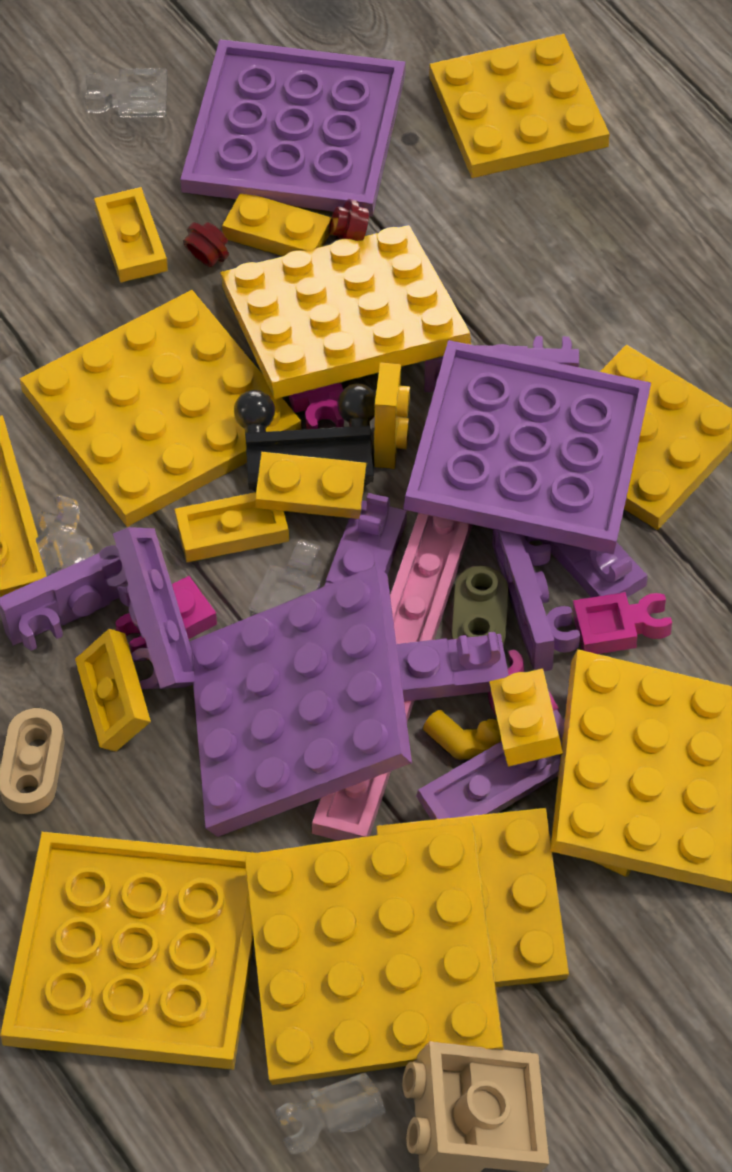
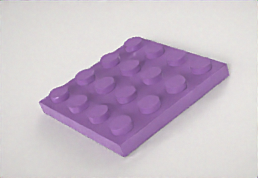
M220 39L181 175V191L183 193L237 199L240 193L257 195L294 207L333 212L337 206L343 207L348 199L357 200L360 207L368 208L369 216H373L406 75L405 62Z
M448 340L405 495L404 510L614 555L651 383Z
M377 565L190 641L194 655L195 682H193L205 827L215 836L219 837L412 763L388 576Z

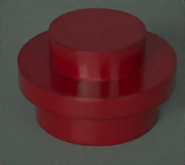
M348 199L343 207L337 206L331 218L330 235L336 236V241L341 239L364 240L369 222L368 208L360 207L358 201Z
M196 222L190 224L187 228L188 235L183 240L186 249L197 260L208 267H213L217 261L224 262L229 256V252L225 247L228 243L226 236L209 222H206L203 226Z

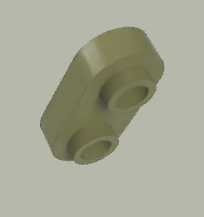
M475 566L459 575L455 583L452 639H458L459 636L463 635L467 637L478 636L471 633L473 630H484L487 632L480 636L488 635L489 632H495L496 634H501L505 650L508 583L498 570L487 566ZM475 587H487L489 589L479 591Z

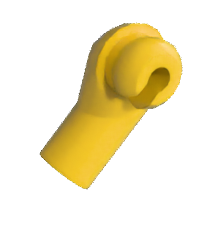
M437 710L428 717L423 726V730L449 754L459 760L472 759L502 741L498 721L494 719L480 722L477 729L463 730L442 710Z

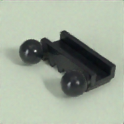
M352 384L340 393L337 402L338 411L341 417L349 423V427L266 432V428L271 424L275 416V406L270 396L259 390H249L241 394L234 405V416L237 423L245 429L249 490L255 492L257 490L261 452L366 463L364 486L373 482L374 471L372 465L370 421L375 417L376 393L364 384Z

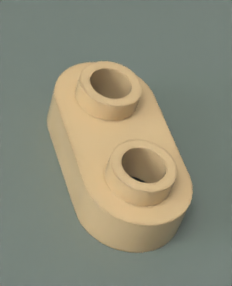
M32 708L22 711L12 719L8 726L0 766V794L3 803L10 810L19 814L40 812L48 807L55 797L65 739L61 721L49 710ZM38 739L46 741L38 747L29 745L32 741ZM32 786L37 788L31 793H20L25 787Z

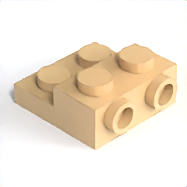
M429 1041L419 1052L417 1059L407 1064L403 1074V1093L406 1098L414 1099L416 1117H413L409 1123L406 1141L408 1151L411 1154L419 1155L420 1172H481L484 1168L542 1172L549 1165L538 1054Z

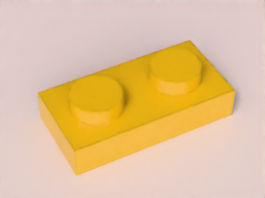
M142 187L94 198L96 214L120 283L168 271L167 257Z
M240 193L222 225V231L230 241L285 256L292 251L315 250V248L323 247L330 235L332 217L257 195Z
M380 363L375 398L374 467L395 469L397 448L407 449L409 435V418L407 417L410 386H401V364Z
M261 452L255 508L359 519L362 508L366 463Z
M256 492L175 508V519L186 563L289 542V529L284 511L255 508Z
M108 629L78 655L75 661L99 747L116 752L145 728L151 720L125 633Z
M543 668L529 672H517L505 678L489 681L508 767L563 753Z

